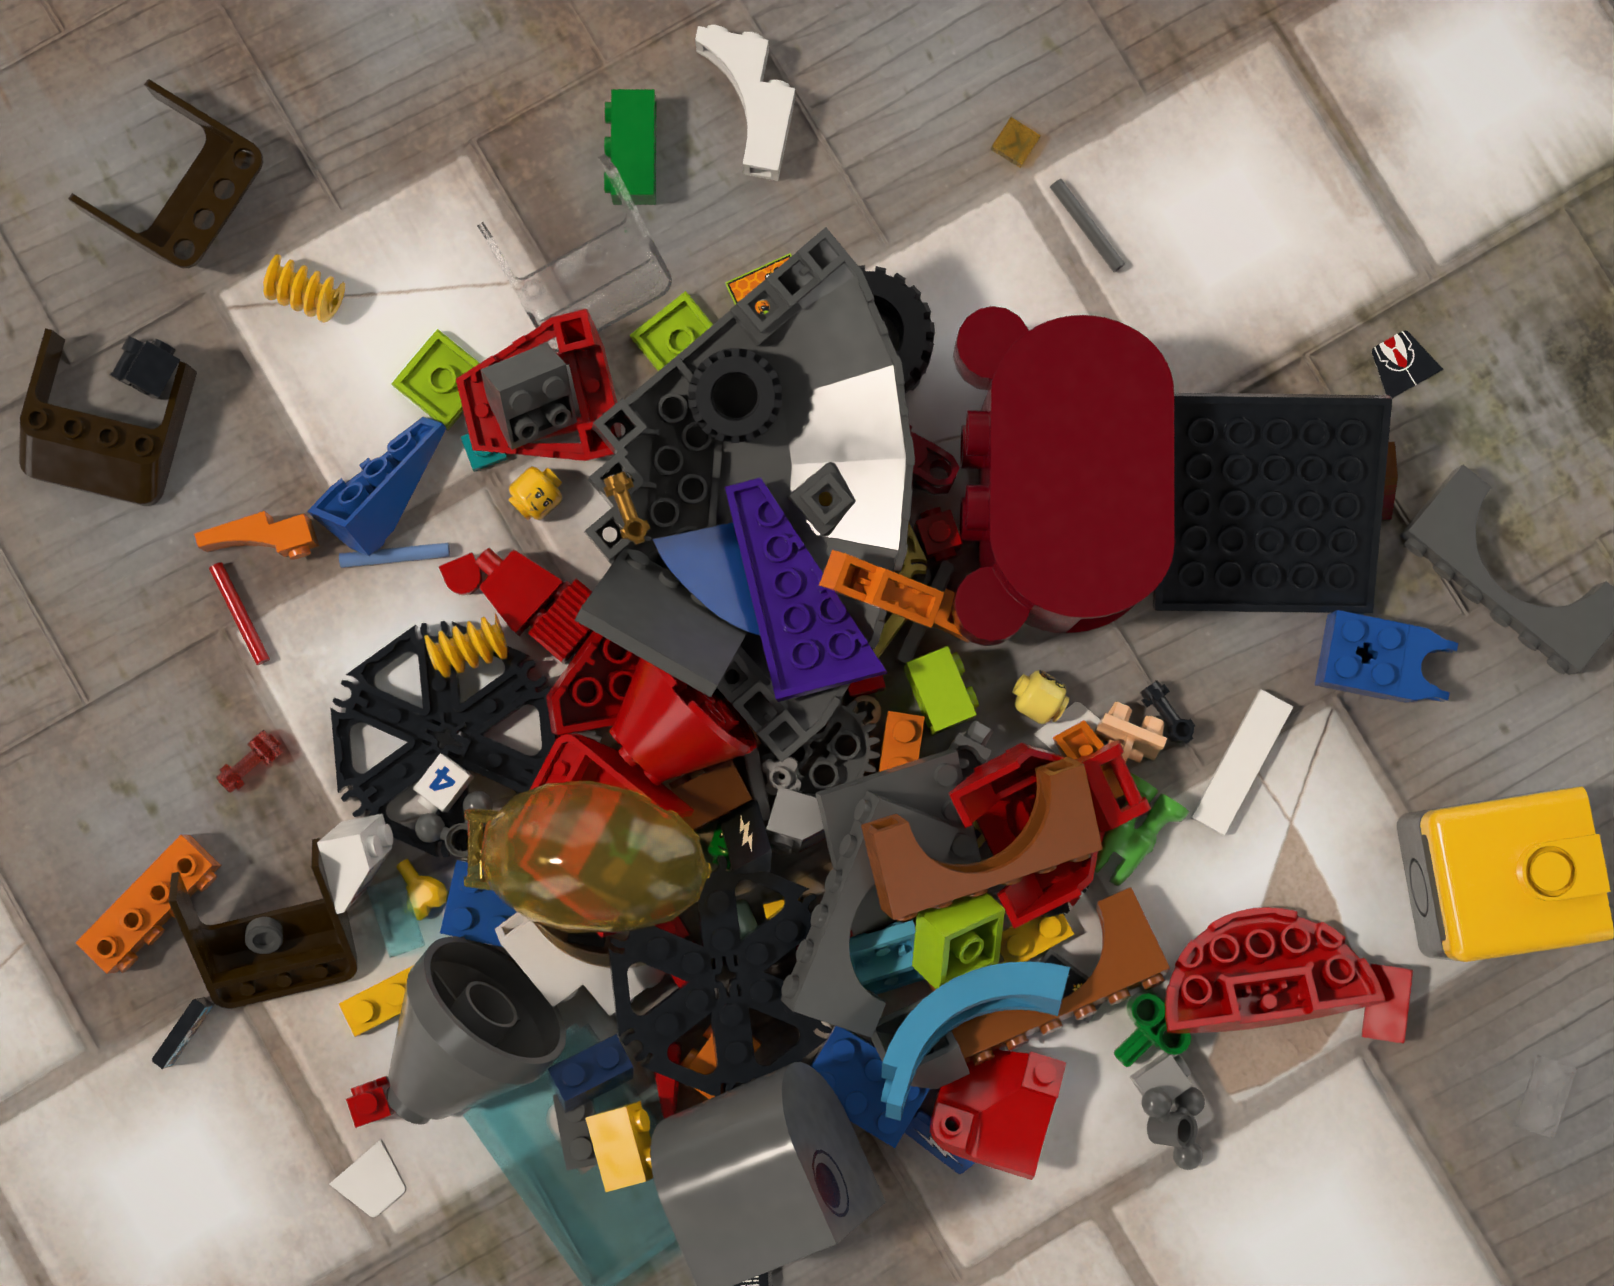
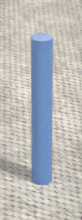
M449 543L379 549L373 552L370 557L360 552L339 553V563L341 568L444 558L450 557Z

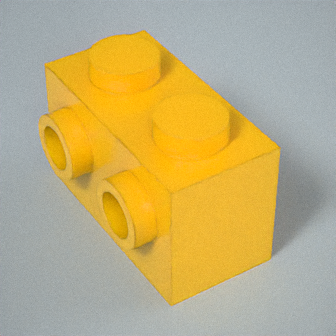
M641 1101L601 1111L586 1117L605 1192L653 1179L651 1137L649 1134L650 1119L647 1112L642 1108Z

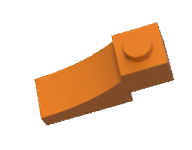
M262 511L194 533L198 548L205 552L234 546H264L275 548L277 553L284 557L289 556L290 560L310 555V549L319 546L312 520L304 513L274 523L273 517L267 512Z
M835 550L831 551L819 586L930 628L933 626L944 596V592Z

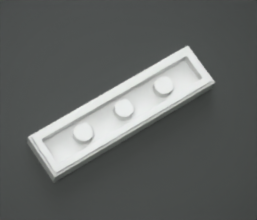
M1262 689L1257 692L1190 818L1221 835L1226 834L1293 706Z

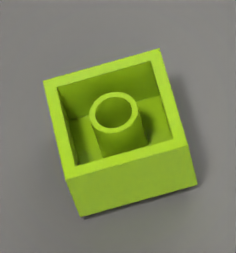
M946 646L906 663L903 670L922 716H925L924 721L931 736L970 721L977 715L975 710L979 707V702L972 686L965 688L961 678L965 669L958 652L951 654L949 647Z
M986 892L976 897L963 896L955 899L950 906L945 908H928L919 911L916 916L912 967L937 989L950 980L972 970L999 964L1005 908Z

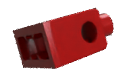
M487 548L475 561V564L488 575L479 586L480 590L511 630L519 637L530 626L529 622L542 608L546 609L555 599L553 595L564 583L557 576L516 550L511 551L503 560L491 548Z

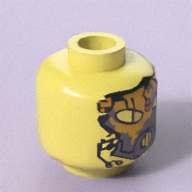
M1042 670L1034 671L1029 677L1023 674L1016 682L1012 693L1017 695L1015 699L1016 710L1038 724H1046L1050 720L1056 722L1069 703L1065 684Z

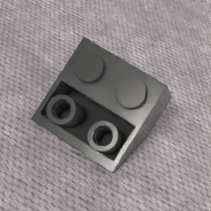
M547 343L481 369L487 400L512 450L577 423L566 364Z

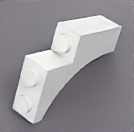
M708 25L707 28L698 26L695 38L697 53L709 59L727 76L739 95L745 111L748 129L743 159V174L778 181L795 103V88L789 87L788 83L781 80H769L768 83L763 82L769 54V40L763 39L761 35L754 32H743L741 35L730 33L726 28L718 25Z
M525 906L495 928L501 945L553 1007L560 1002L570 1000L576 995L579 988L584 985L609 1016L615 1012L608 954L589 952L563 942L547 931ZM644 963L632 964L627 972L630 1002L632 1003L634 997L646 988L656 986L666 973Z

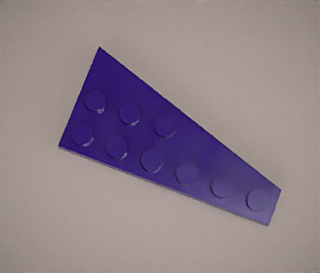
M761 477L726 486L728 503L777 702L888 674L836 592L819 586L823 572Z

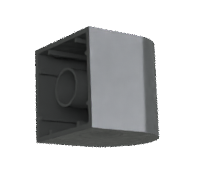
M802 1062L789 1064L661 1120L653 1132L651 1166L656 1190L697 1286H734L836 1245L886 1203L840 1100L821 1074Z

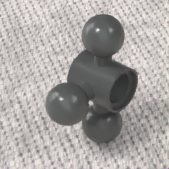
M474 791L465 797L463 810L467 817L464 823L455 824L448 828L445 827L442 818L434 813L423 814L416 821L415 832L420 840L432 843L443 839L445 840L447 850L454 856L470 858L480 853L484 855L486 862L490 866L499 869L507 867L514 858V849L507 840L494 839L488 843L484 841L482 832L477 828L479 820L487 818L493 809L492 799L483 791ZM463 830H468L473 836V844L467 851H461L456 845V837Z
M1155 1087L1147 1090L1142 1096L1141 1105L1144 1112L1150 1116L1147 1122V1134L1150 1141L1154 1144L1173 1146V1159L1180 1168L1184 1170L1197 1168L1202 1162L1203 1152L1201 1147L1195 1142L1198 1126L1193 1116L1198 1115L1204 1108L1205 1099L1202 1092L1195 1087H1190L1175 1098L1177 1110L1171 1112V1097L1164 1089Z

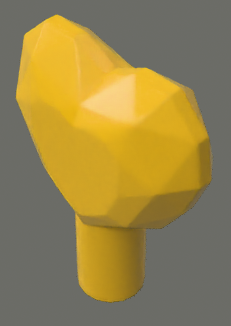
M405 859L396 865L397 870L407 883L404 892V906L406 913L411 919L421 921L429 915L432 908L441 907L447 902L448 890L445 884L430 876H419L409 859Z

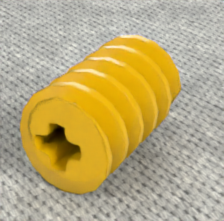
M276 254L270 261L264 277L263 292L265 298L270 301L277 298L278 303L282 306L290 304L294 311L298 312L304 309V314L314 317L317 314V319L320 322H328L338 311L345 293L344 281L337 289H334V277L329 276L322 284L320 283V271H315L308 278V267L306 265H302L296 273L294 272V260H288L285 266L281 267L282 257Z
M496 613L494 625H491L485 616L481 617V628L478 630L471 621H468L466 634H462L457 626H453L452 638L450 639L442 630L438 631V643H434L428 635L424 636L433 667L444 678L450 677L451 665L458 673L465 671V661L473 669L478 668L479 656L482 657L486 664H491L494 651L500 659L504 660L507 658V643Z

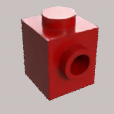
M936 507L920 513L921 519L916 520L914 529L926 560L935 558L936 562H941L957 556L955 551L960 550L962 541L951 509L942 512L940 507Z

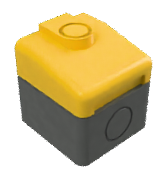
M1584 787L1538 791L1403 814L1398 819L1397 834L1418 947L1423 955L1429 958L1471 962L1613 939L1614 926L1607 892H1611L1600 834L1595 833L1590 802Z

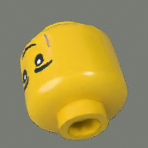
M531 466L510 484L509 492L512 496L508 501L526 520H529L531 517L535 520H542L561 503L563 496L558 487L562 482L548 467L542 472L537 467Z

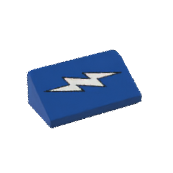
M921 1108L918 1109L905 1134L958 1174H963L975 1164V1162L953 1155L939 1147L930 1133L931 1116Z

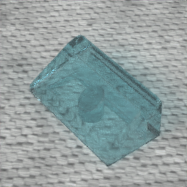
M402 875L366 887L390 958L426 945Z

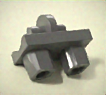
M976 720L972 721L964 735L958 733L948 750L953 749L958 752L964 780L975 772L973 768L987 761L992 751L985 746L994 730Z

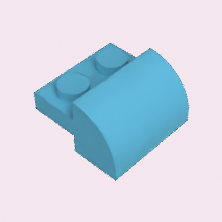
M913 920L894 922L887 925L885 929L869 934L862 933L849 939L852 967L856 977L865 989L877 995L925 980L912 967L915 938Z

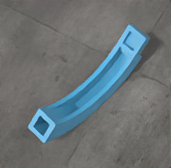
M1031 961L990 965L958 976L924 998L909 1013L898 1028L882 1062L881 1078H885L886 1081L882 1091L881 1102L886 1103V1117L901 1121L911 1084L922 1060L943 1036L962 1023L981 1015L1004 1010H1030L1058 1016L1070 967Z

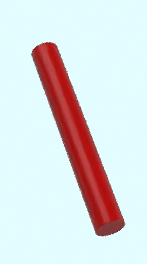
M219 562L209 567V570L256 665L269 661L270 658L223 563Z

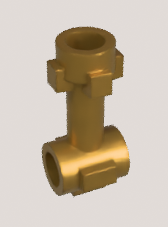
M621 472L604 479L606 485L604 487L607 497L614 496L625 524L623 529L620 530L622 538L633 541L636 545L644 542V536L650 529L647 520H642L638 517L628 491L634 487L631 478H627L626 473Z

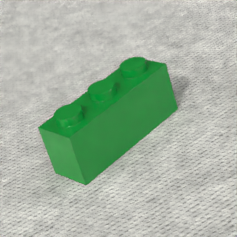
M611 89V102H605V124H611V136H605L604 153L605 158H611V171L604 172L605 193H611L613 205H656L657 100L655 89Z

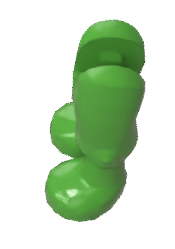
M1131 773L1141 796L1146 797L1148 803H1150L1158 793V790L1145 780ZM1160 793L1151 811L1139 828H1134L1138 818L1136 817L1112 830L1105 831L1101 843L1103 849L1098 851L1095 872L1098 873L1103 868L1113 852L1117 853L1123 859L1115 868L1109 882L1119 887L1135 871L1144 857L1153 851L1157 840L1156 835L1168 822L1183 821L1190 811L1175 800Z

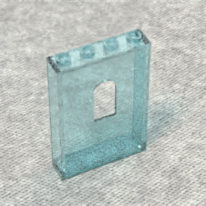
M575 1023L566 1030L564 1050L551 1066L601 1042L589 1024L580 1029L578 1024ZM548 1070L543 1076L532 1083L471 1107L468 1112L463 1114L464 1118L583 1286H615L677 1240L660 1202L654 1178L647 1182L605 1192L598 1164L583 1175H581L578 1169L566 1170L563 1149L546 1123L547 1112L554 1104L552 1095L556 1094L549 1081ZM630 1081L593 1099L596 1113L641 1101L642 1108L647 1112L650 1119L649 1134L652 1141L653 1132L659 1122Z

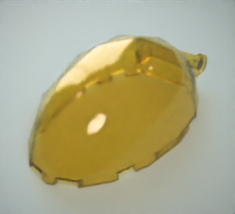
M593 781L547 783L513 796L499 811L486 809H467L464 811V819L468 820V873L464 877V886L493 890L506 906L528 920L569 933L628 932L672 921L700 900L705 881L712 872L710 863L706 862L699 842L701 838L676 812L662 809L651 803L650 798L636 791ZM483 823H486L485 832H484V838H483Z

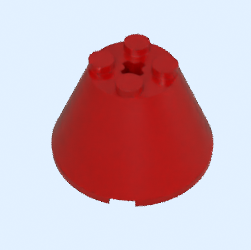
M642 658L639 659L614 725L609 730L611 736L623 746L618 750L621 757L632 767L639 764L644 769L643 771L648 779L656 786H659L666 780L749 754L757 747V740L750 726L729 701L724 704L715 693L709 697Z

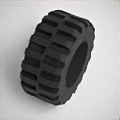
M861 265L859 267L863 271L873 294L878 312L887 316L897 328L899 345L896 354L897 356L899 355L902 362L905 382L904 392L906 394L910 390L913 391L919 385L930 363L935 335L934 322H931L930 319L931 310L927 302L921 301V292L915 285L908 287L905 284V277L898 273L894 277L886 274V268L878 266L875 267V272L865 271V265Z

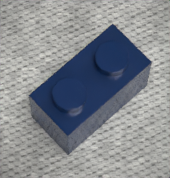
M617 1034L548 1068L549 1081L565 1113L632 1080L634 1067Z

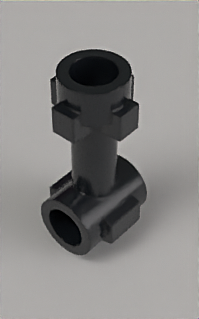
M1156 680L1140 692L1144 698L1141 701L1146 708L1153 704L1169 726L1166 736L1170 742L1183 743L1185 745L1193 740L1192 735L1195 724L1191 719L1180 718L1165 697L1170 692L1165 684L1161 685Z

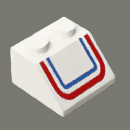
M383 814L342 821L317 842L337 914L344 913L368 889L392 849L393 833L391 827L385 824Z

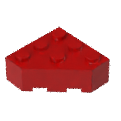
M592 631L546 696L552 733L561 735L613 726L640 657Z

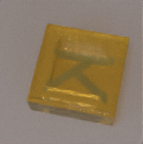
M1010 117L993 143L991 150L1021 168L1040 140L1041 135Z

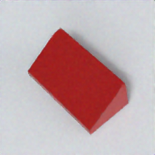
M1370 963L1382 988L1385 1001L1365 1007L1361 1037L1404 1044L1413 970Z

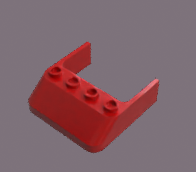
M578 733L564 734L554 742L504 840H507L514 849L512 861L599 936L605 937L626 932L628 929L617 923L619 919L623 918L585 887L582 875L627 791H631L666 821L689 817L693 814L694 809L662 783L659 786L652 783L639 764L635 767L630 766L617 750Z

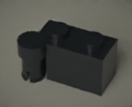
M128 336L121 348L124 352L110 376L128 386L133 384L132 387L152 399L159 398L180 361L179 358L173 356L176 349L158 339L153 340L152 343L149 341L142 343Z

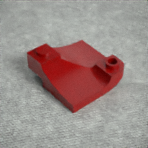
M997 1049L993 1051L994 1058L974 1066L972 1061L966 1063L970 1074L939 1088L931 1117L930 1133L939 1147L953 1155L1032 1180L1035 1177L1056 1099L1059 1096L1066 1062L1032 1051L1030 1053H1021ZM953 1121L957 1131H949L945 1126V1122Z

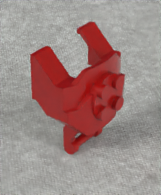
M1120 741L1111 742L1090 755L1075 759L1085 766L1101 843L1105 831L1112 830L1151 809L1147 798L1141 796L1122 756L1124 750ZM1021 742L1005 750V753L973 768L975 772L948 794L965 828L971 826L975 820L977 821L994 856L1008 847L1017 838L1031 816L1037 791L1035 768L1067 757ZM1109 762L1128 802L1121 809L1100 767ZM1098 851L1091 853V857L1084 861H1067L1056 865L1057 868L1051 872L1042 874L1034 872L1023 876L1020 882L1006 885L999 891L997 896L1005 908L1013 928L1015 929L1082 895L1081 891L1093 881Z

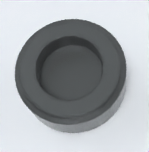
M256 918L246 927L245 943L250 950L259 954L275 952L283 943V927L280 922L273 918Z

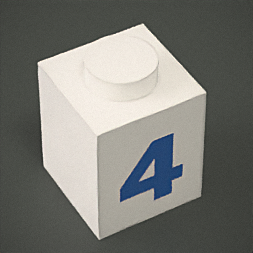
M440 753L413 790L420 794L417 801L434 814L438 809L448 813L475 777L449 757Z

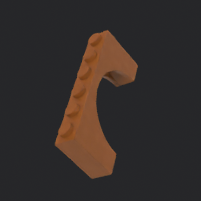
M1067 757L1036 767V799L1027 824L1008 847L991 858L980 862L949 864L929 857L915 840L909 822L898 814L862 824L861 828L881 910L893 920H909L916 917L919 911L928 908H945L950 906L953 900L963 896H980L985 894L990 887L999 884H1016L1023 879V876L1034 872L1039 874L1048 873L1055 870L1058 864L1067 861H1084L1091 857V853L1102 850L1084 764L1071 757Z
M1131 887L1097 902L1096 912L1102 929L1101 957L1088 980L1078 990L1062 999L1058 1016L1030 1010H1004L981 1015L962 1023L951 1031L966 1063L972 1061L974 1066L982 1064L994 1058L993 1051L1004 1046H1007L1009 1051L1028 1043L1027 1036L1038 1031H1041L1042 1035L1050 1034L1062 1028L1061 1021L1074 1015L1076 1020L1084 1019L1096 1013L1097 1009L1095 1006L1109 1000L1111 1005H1115L1130 998L1131 994L1129 991L1143 985L1145 990H1149L1165 982L1163 976L1168 974L1170 966ZM928 982L931 991H935L936 989Z

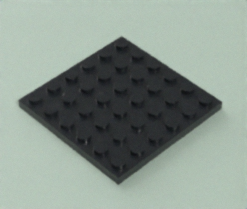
M1174 393L1175 543L1173 558L1168 572L1153 592L1154 610L1332 613L1340 610L1350 613H1373L1393 398L1389 395Z

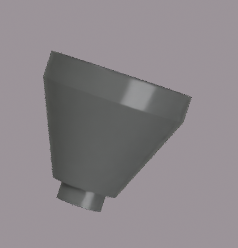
M458 936L444 937L436 940L427 948L408 974L388 1073L390 1087L387 1090V1099L390 1106L406 1121L422 1125L428 1123L430 1119L439 1120L538 1080L560 1056L566 1044L565 1024L557 1005L553 1007L515 960L502 951L488 944L467 940Z

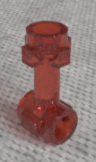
M265 730L261 731L247 744L252 750L233 767L225 764L220 769L221 773L216 776V779L228 792L232 793L235 789L240 790L246 784L242 778L261 761L268 766L284 752L279 747L281 743L272 733L268 735Z

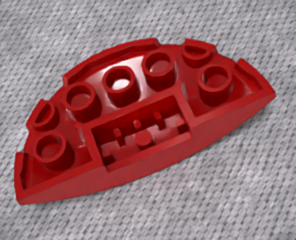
M1271 907L1250 908L1225 915L1212 922L1205 931L1194 940H1191L1184 948L1175 963L1170 983L1167 986L1165 1020L1167 1033H1211L1247 1030L1339 1014L1382 1003L1385 1001V997L1380 983L1367 960L1359 958L1345 943L1346 937L1324 922L1314 923L1299 917L1298 912L1294 910Z

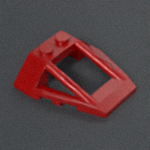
M588 309L549 318L540 324L541 326L527 335L521 336L507 348L494 356H490L456 378L473 450L580 461L614 455L592 429L593 422L617 403L605 348ZM556 338L559 352H556V354L570 367L581 416L576 417L577 423L534 441L578 432L581 443H527L512 450L487 400L481 369ZM616 423L611 427V432L615 437H621L620 423Z

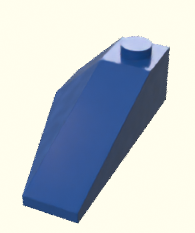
M426 417L420 418L388 443L385 454L372 461L370 458H367L359 465L362 469L360 473L346 483L342 478L338 480L307 512L349 548L370 557L373 552L379 550L384 545L385 539L394 531L447 428L441 422Z

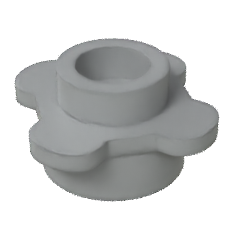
M788 757L783 762H780L779 759L776 761L768 759L763 763L762 771L767 776L766 791L769 794L777 795L779 787L795 792L799 791L802 782L798 779V762L795 758ZM779 773H783L785 778L780 779Z

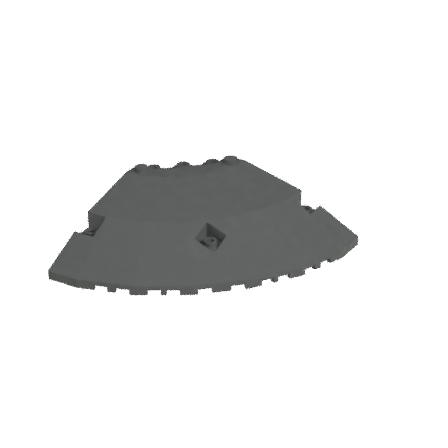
M827 227L801 247L792 257L732 307L729 312L625 400L622 398L593 422L592 429L614 453V456L590 475L588 481L609 504L611 509L588 527L584 533L611 565L623 548L627 547L644 553L650 561L664 569H669L660 556L653 539L732 523L733 519L725 487L761 477L823 573L832 550L849 554L898 574L901 572L908 548L907 534L911 512L913 465H915L913 440L910 435L908 420L909 411L908 406H906L904 392L905 382L902 362L899 355L897 356L888 335V329L885 322L881 319L863 271ZM758 301H765L768 304L769 311L766 314H759L756 311L755 304ZM741 348L757 353L774 368L781 383L782 405L776 421L769 427L767 432L749 442L731 443L715 439V437L705 433L700 425L696 423L689 408L688 390L694 372L708 356L723 349ZM730 373L718 380L713 390V401L716 408L722 414L732 418L743 417L750 413L755 407L758 398L754 382L746 375L740 373ZM620 423L625 427V434L622 437H615L612 434L611 427L614 424ZM621 472H625L627 478H631L634 487L628 491L638 517L642 520H647L650 529L644 536V542L637 545L633 541L622 538L620 530L623 529L625 524L614 496L607 497L604 491V487H606L604 479ZM822 492H828L831 495L832 502L829 506L820 504L819 495ZM612 527L616 530L617 537L614 541L608 542L603 538L602 533L605 528ZM836 592L872 650L875 649L884 627L887 611ZM747 632L717 688L780 762H783L826 725L851 683L777 702L761 636ZM730 669L736 670L739 674V678L735 683H728L725 680V673Z

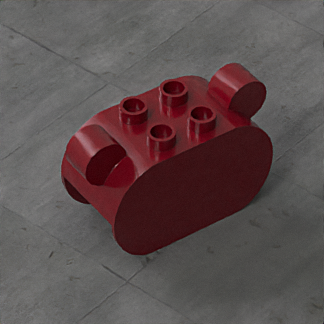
M990 306L978 309L966 317L961 325L955 341L953 359L956 370L965 382L977 389L988 390L981 411L967 410L966 425L961 426L960 438L961 469H979V485H967L965 497H961L960 538L961 541H978L980 568L967 575L956 590L951 606L953 622L962 636L972 643L983 646L1004 643L1012 638L1024 623L1053 633H1080L1101 628L1125 615L1137 603L1152 593L1165 577L1172 562L1175 541L1174 383L1171 370L1162 353L1146 336L1116 320L1092 315H1071L1049 320L1029 330L1020 316L1007 308Z

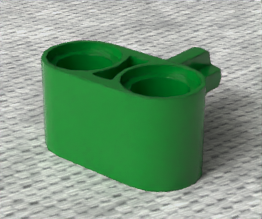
M1139 992L1131 996L1127 1003V1014L1137 1029L1113 1053L1122 1065L1130 1067L1152 1045L1173 1055L1181 1054L1187 1050L1191 1042L1190 1033H1180V1040L1174 1046L1168 1047L1163 1041V1034L1167 1029L1165 1003L1159 997L1147 992ZM1149 999L1154 1004V1013L1150 1018L1142 1020L1137 1014V1006L1142 1000Z

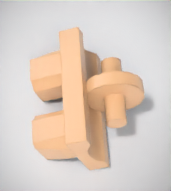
M1115 702L1108 714H1104L1094 733L1099 739L1107 741L1108 744L1120 741L1124 750L1122 756L1125 763L1128 758L1138 763L1141 762L1143 757L1154 761L1160 750L1164 748L1167 740L1166 737L1162 736L1164 721L1153 716H1145L1141 727L1128 722L1132 709L1127 705Z

